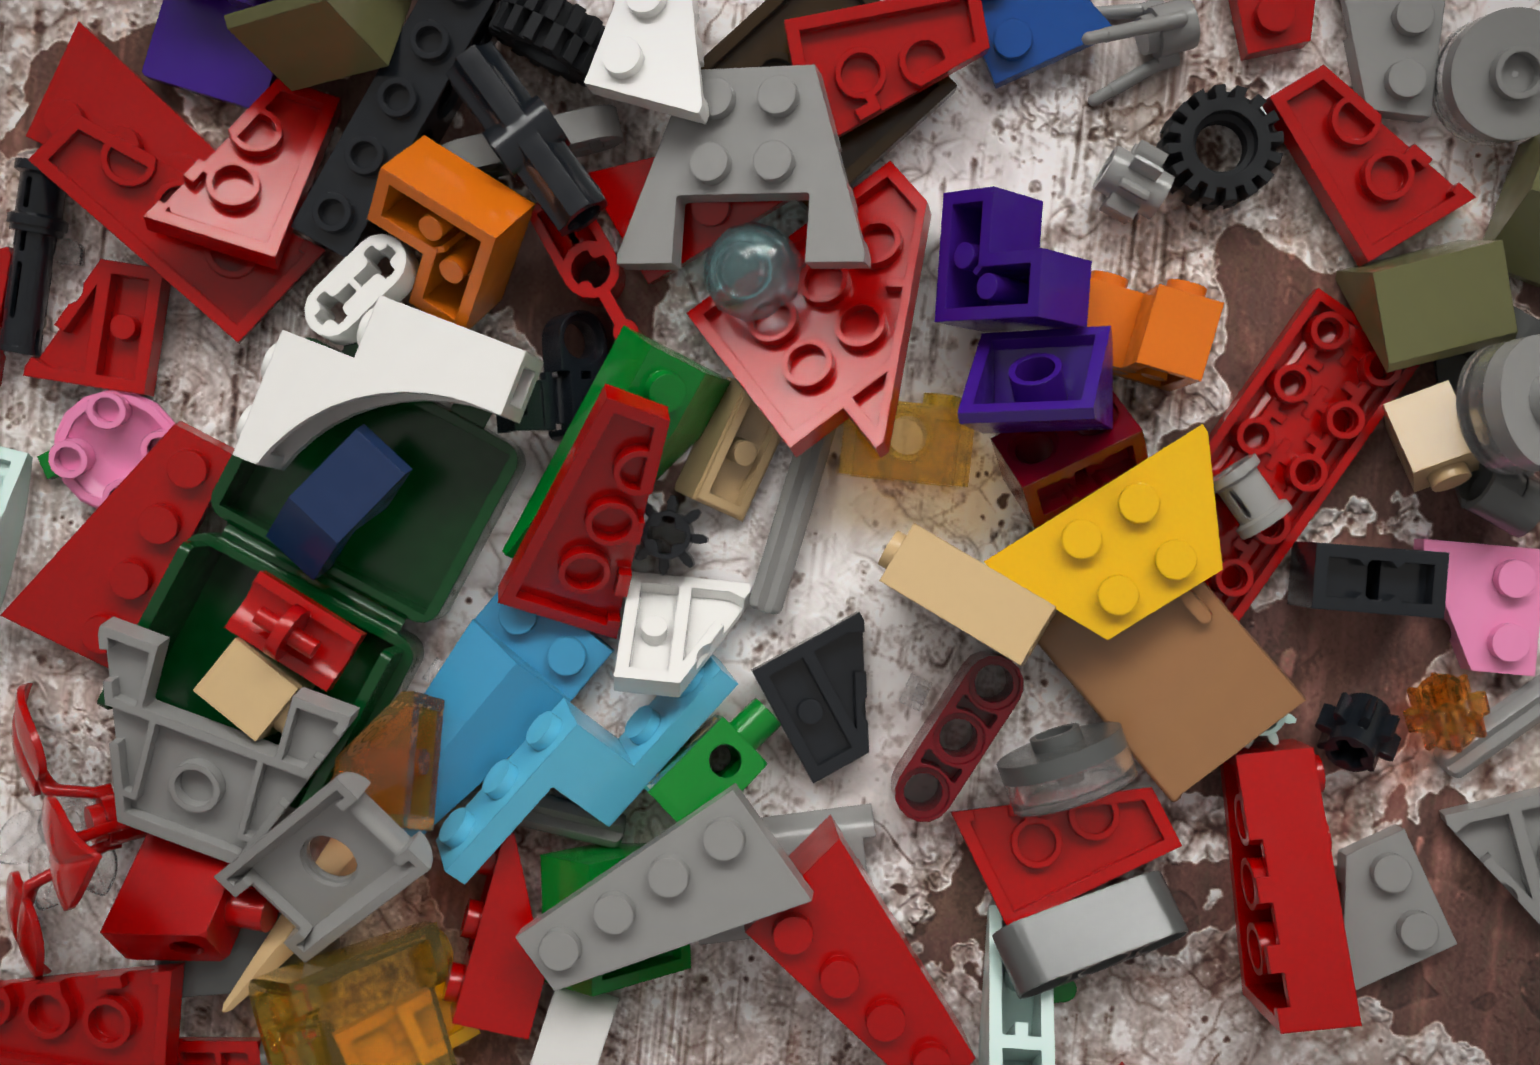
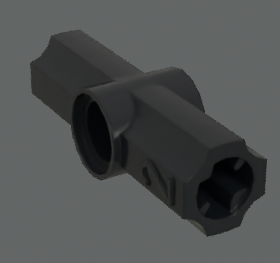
M492 42L479 46L473 45L458 55L452 67L445 74L470 113L475 115L485 129L482 133L513 179L517 183L521 181L524 183L562 237L573 232H579L594 222L601 211L608 206L606 198L603 196L599 186L589 176L585 167L579 163L569 149L571 146L569 139L543 101L537 95L533 98Z

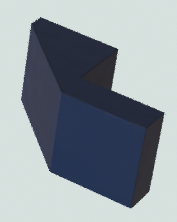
M363 424L288 497L266 537L314 581L332 567L354 531L389 506L413 469L372 430Z

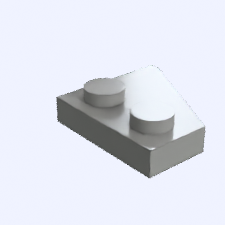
M1540 787L1439 810L1441 819L1540 924Z
M1394 824L1338 850L1337 881L1341 887L1340 902L1356 990L1457 945L1404 828Z

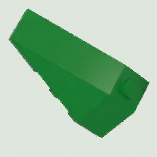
M624 325L502 550L505 556L513 558L605 383L668 406L670 424L657 472V481L701 437L731 381Z

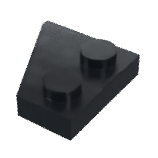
M860 612L851 614L751 669L813 784L869 753L868 721L866 720L865 708L867 681L866 671H864L863 632H865L864 619Z

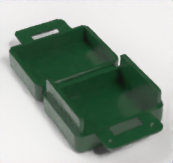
M305 338L351 357H355L359 347L356 342L345 345L343 350H340L316 338ZM433 401L398 403L369 410L335 425L301 451L284 471L256 465L232 455L211 495V504L215 513L228 521L223 532L198 533L179 546L137 624L170 637L155 696L156 699L240 731L242 730L196 694L193 689L231 642L238 637L224 627L245 600L259 571L266 570L367 633L334 688L326 692L315 685L312 689L360 707L357 718L306 783L290 807L297 809L343 772H354L362 775L372 754L355 758L351 755L354 742L371 725L381 719L394 715L398 706L396 708L392 706L397 701L402 700L424 658V647L420 639L415 634L402 628L406 619L408 618L417 623H426L440 619L449 612L525 470V455L518 445L485 428L492 413L453 403L451 409L439 402ZM365 424L413 470L389 506L354 531L332 567L313 581L266 537V534L288 497L358 427ZM103 689L97 704L107 710L113 709V707L105 705ZM379 729V730H377L376 732H378V731H384V732H385L386 729ZM277 732L264 739L279 745L282 734ZM371 736L366 741L367 745H372L376 743H369V739L371 738Z

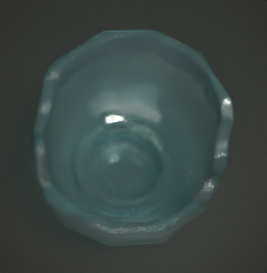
M751 221L729 227L710 246L704 265V285L718 310L744 322L768 318L777 312L781 306L786 305L797 297L799 273L801 268L806 267V263L794 242L783 231L776 227Z

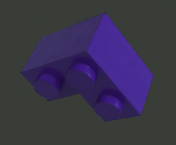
M995 186L943 193L934 322L981 332L1087 327L1092 261L1040 248L1042 200Z

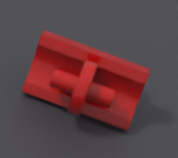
M266 570L259 571L245 600L224 627L326 692L334 688L367 635L364 631Z

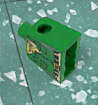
M756 698L731 722H728L723 716L714 715L688 739L644 788L676 822H679L735 783L743 791L768 764L756 750L781 726V723ZM719 745H725L730 751V762L723 770L713 772L709 763L710 755Z

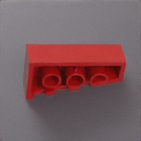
M1293 738L1279 740V744L1276 746L1266 741L1253 742L1249 749L1242 748L1220 765L1243 995L1281 1034L1362 1026L1332 856L1331 833L1326 821L1321 793L1324 792L1326 784L1322 760L1318 754L1314 753V747Z
M830 814L788 856L814 891L812 901L745 924V933L887 1065H970L976 1058L960 1022L924 964L918 958L892 912L887 908L859 859L856 858Z

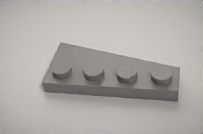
M735 783L520 929L515 938L552 989L557 991L812 901L814 891Z

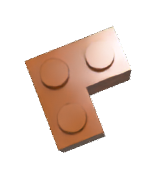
M424 135L381 166L367 219L423 254L409 303L428 314L471 329L502 300L535 203Z
M1099 270L1091 271L1087 327L1111 326L1114 376L1169 392L1202 381L1224 302L1206 298L1207 289L1204 286L1186 280L1168 279L1166 286L1158 284L1149 291L1142 293L1128 289L1129 280L1120 275Z

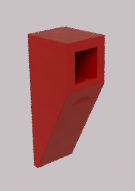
M513 831L477 871V874L485 875L486 880L480 900L471 898L468 900L460 929V937L469 939L463 963L451 962L442 1000L452 1002L450 1007L452 1024L529 1040L545 978L515 938L520 929L534 919Z

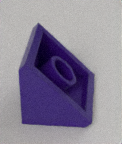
M1111 326L981 333L957 412L959 423L983 434L1113 429V336Z

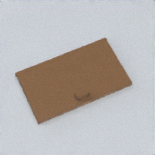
M1205 582L1191 589L1192 591H1187L1109 640L1056 610L1055 616L1039 640L1038 645L1103 722L1111 721L1121 724L1128 743L1126 749L1171 802L1178 801L1185 791L1306 701L1302 693Z

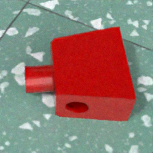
M147 833L100 933L127 959L222 961L230 955L241 928L267 933L275 925L279 911L252 885L236 898L222 886L214 876L230 863Z

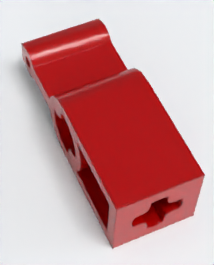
M535 203L530 222L568 288L583 303L589 306L605 307L614 323L613 336L615 340L624 325L643 335L636 323L627 319L617 301L625 288L626 274L624 268L617 264V254L598 220L596 219L581 231L574 232L580 242L574 244L569 234L564 237L561 236L540 205ZM592 261H595L600 268L610 265V273L606 282L597 288H594L588 280L579 281L583 267Z

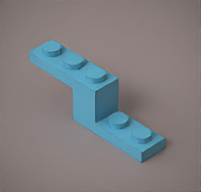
M712 654L680 697L657 695L649 705L639 708L630 717L626 724L625 732L619 738L615 737L563 697L552 711H546L534 720L527 731L526 740L508 760L503 759L490 769L483 781L482 789L466 807L454 810L444 821L436 843L445 872L465 885L552 787L603 824L610 827L643 791L644 787L661 771L738 685L737 681L722 662Z

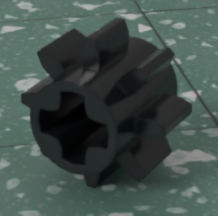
M670 495L666 511L658 512L652 504L647 502L645 514L649 519L644 525L642 534L645 547L639 550L635 556L637 561L646 559L651 554L660 558L658 568L662 575L667 574L670 569L671 559L679 557L687 567H693L695 565L694 558L688 550L693 543L703 544L709 541V538L703 534H694L692 523L699 519L702 514L701 510L690 511L686 516L677 512L679 502L678 497ZM667 516L674 517L675 528L685 531L686 535L684 542L673 544L671 553L662 551V541L654 539L652 534L654 527L665 525Z
M1343 692L1337 706L1324 703L1315 724V727L1322 731L1317 747L1324 749L1328 759L1344 770L1352 772L1368 770L1369 772H1374L1379 758L1386 761L1394 760L1401 741V737L1395 733L1400 717L1391 714L1386 703L1376 696L1367 693H1353L1349 695Z

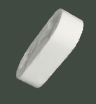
M377 234L362 241L307 297L304 312L305 320L309 327L333 344L344 346L356 343L359 324L365 313L370 309H374L379 295L400 302L413 289L419 269V261L414 252L392 235ZM384 257L390 260L391 266L395 269L387 278L381 275V269L377 266ZM338 302L344 305L342 308L347 315L340 324L334 321L336 317L331 311Z

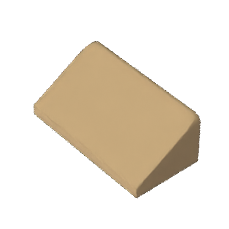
M726 377L731 383L701 437L694 443L676 481L675 491L743 522L781 438L737 380Z

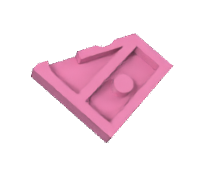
M1414 539V550L1449 553L1444 620L1450 627V642L1460 668L1479 672L1535 676L1540 627V549Z

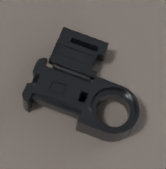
M577 310L554 316L546 323L542 332L544 372L540 373V380L536 381L520 424L496 414L497 433L549 431L548 434L552 440L562 441L608 355L605 328L594 314L585 310ZM569 324L575 325L584 337L585 347L580 358L574 357L565 345L564 334ZM552 374H557L558 377L554 378ZM556 424H561V430H556Z

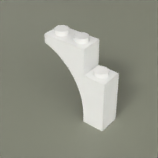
M379 295L374 309L368 310L359 324L357 330V344L359 347L355 357L288 331H281L277 343L268 349L261 365V376L263 379L253 404L244 410L238 421L236 429L238 442L232 455L256 465L284 471L301 451L335 425L355 415L378 407L405 402L433 401L466 405L497 414L520 424L544 362L527 351Z

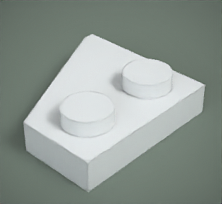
M616 0L584 81L591 93L706 125L709 117V108L703 95L701 67H704L702 41L697 34V22L700 19L698 0Z
M632 571L615 665L614 691L680 697L749 607L752 583Z

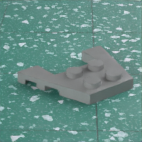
M815 64L701 70L703 95L709 108L707 123L705 125L671 115L618 251L617 264L625 270H681L685 205L687 203L809 200L805 263L812 269L871 268L869 248L863 238L857 216L859 211L855 196L847 179L841 156L842 148L823 77Z
M114 616L99 627V649L107 650L109 677L103 681L105 705L113 707L116 737L109 743L117 822L224 862L231 863L275 826L358 716L360 707L302 687L292 697L279 745L265 739L255 742L243 731L156 699L155 696L170 637Z

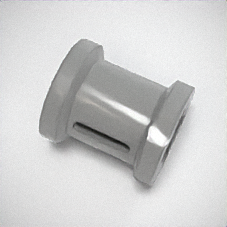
M1255 453L1245 456L1213 477L1214 492L1218 493L1239 523L1236 532L1242 540L1265 530L1284 517L1293 508L1287 499H1278L1257 469L1261 461Z

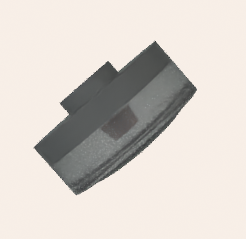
M1111 721L1079 726L1078 723H1071L1048 729L1033 736L1029 740L1030 743L1008 753L997 762V768L1013 813L1022 817L1052 814L1093 802L1120 790L1138 776L1123 728L1119 722Z

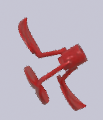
M25 683L17 688L11 730L12 746L17 765L30 794L33 797L39 796L42 793L46 795L42 807V824L46 845L50 853V868L24 883L19 871L10 872L6 883V909L10 928L19 946L23 960L33 977L37 978L52 972L44 964V940L38 916L33 906L39 888L53 881L63 910L74 909L84 895L102 859L101 854L122 848V843L145 838L147 833L117 822L115 796L111 783L95 787L59 784L53 779L47 770L43 746L27 707V700L33 683ZM56 796L95 799L96 804L86 806L84 809L87 829L79 832L74 830ZM91 841L94 845L90 847L85 842Z

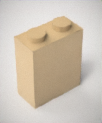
M915 523L907 535L900 531L894 534L878 562V565L886 569L879 580L880 582L1023 667L1056 614L1055 605Z

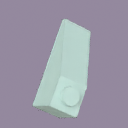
M989 905L987 910L979 1034V1065H1055L1054 989L1032 997L1018 998L992 937L996 931L1006 925L997 906Z

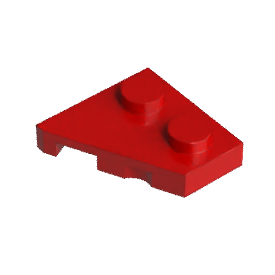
M100 259L83 283L81 296L75 302L68 304L54 324L59 328L58 332L39 358L31 357L25 365L23 376L154 397L171 284L150 266Z

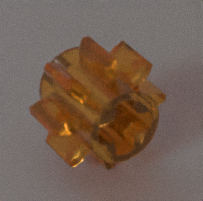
M1434 672L1431 673L1430 677L1423 680L1417 688L1408 687L1406 690L1411 705L1410 708L1402 711L1409 733L1421 732L1426 750L1430 751L1437 747L1461 753L1463 748L1469 745L1475 737L1485 738L1487 736L1483 718L1491 713L1485 691H1471L1468 675L1462 674L1456 677L1450 674H1437Z

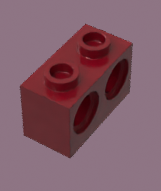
M1114 391L1113 429L1000 433L990 438L1003 480L1034 529L1148 458L1143 430Z

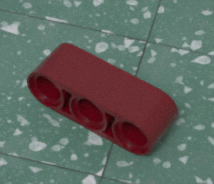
M979 651L970 655L963 662L894 768L891 776V790L899 809L908 818L917 822H931L940 818L949 809L1019 702L1024 690V678L1019 667L1004 655L994 651ZM989 665L1001 666L1006 674L1004 689L993 697L978 695L975 689V679L978 672ZM954 719L969 721L972 727V735L964 747L957 750H949L941 746L940 732L947 722ZM919 773H928L937 778L938 787L935 794L924 802L911 801L904 795L907 781Z

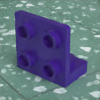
M163 0L142 68L143 75L150 80L248 109L277 77L227 29L224 15L273 0Z

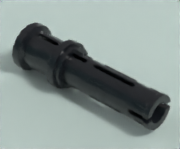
M15 158L14 168L20 172L15 210L7 212L6 222L9 223V229L15 231L4 302L3 322L0 330V350L41 356L43 329L47 314L57 239H63L64 233H68L69 224L63 220L66 193L35 167L28 158Z

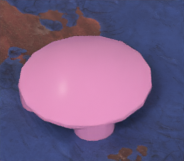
M105 390L83 397L64 414L55 433L54 445L50 449L48 462L52 471L62 478L63 483L80 501L97 509L175 422L158 403L140 394L116 390Z

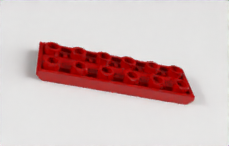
M1320 288L1314 289L1301 303L1209 434L1213 477L1238 460L1255 453L1261 461L1257 469L1278 499H1287L1293 507L1284 517L1265 530L1242 540L1236 532L1239 523L1218 493H1215L1223 570L1204 582L1238 621L1243 617L1384 416L1383 404L1391 402L1398 397L1419 367V365L1386 372L1354 312Z

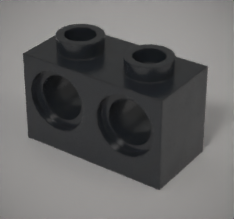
M1295 541L1291 548L1287 604L1313 609L1444 619L1449 553Z

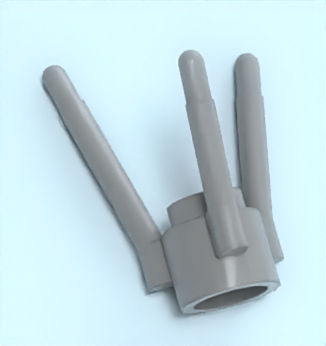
M1149 0L1134 4L1095 6L1107 20L1135 18V21L1086 32L1082 36L1083 44L1093 45L1135 37L1141 54H1153V59L1091 94L1088 97V104L1092 107L1098 106L1159 71L1179 66V53L1196 48L1200 41V22L1192 1L1172 0L1164 2L1163 0Z

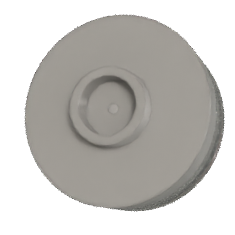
M1510 7L1492 12L1462 25L1451 33L1440 46L1432 107L1442 125L1455 137L1474 145L1496 146L1524 140L1540 134L1539 10L1526 7Z
M1540 334L1496 343L1478 349L1466 361L1459 376L1456 391V410L1464 440L1472 454L1483 466L1500 475L1509 476L1540 471Z

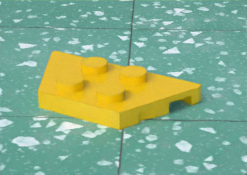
M1201 424L985 560V564L1055 605L1056 610L1106 640L1111 639L1223 570L1208 431Z

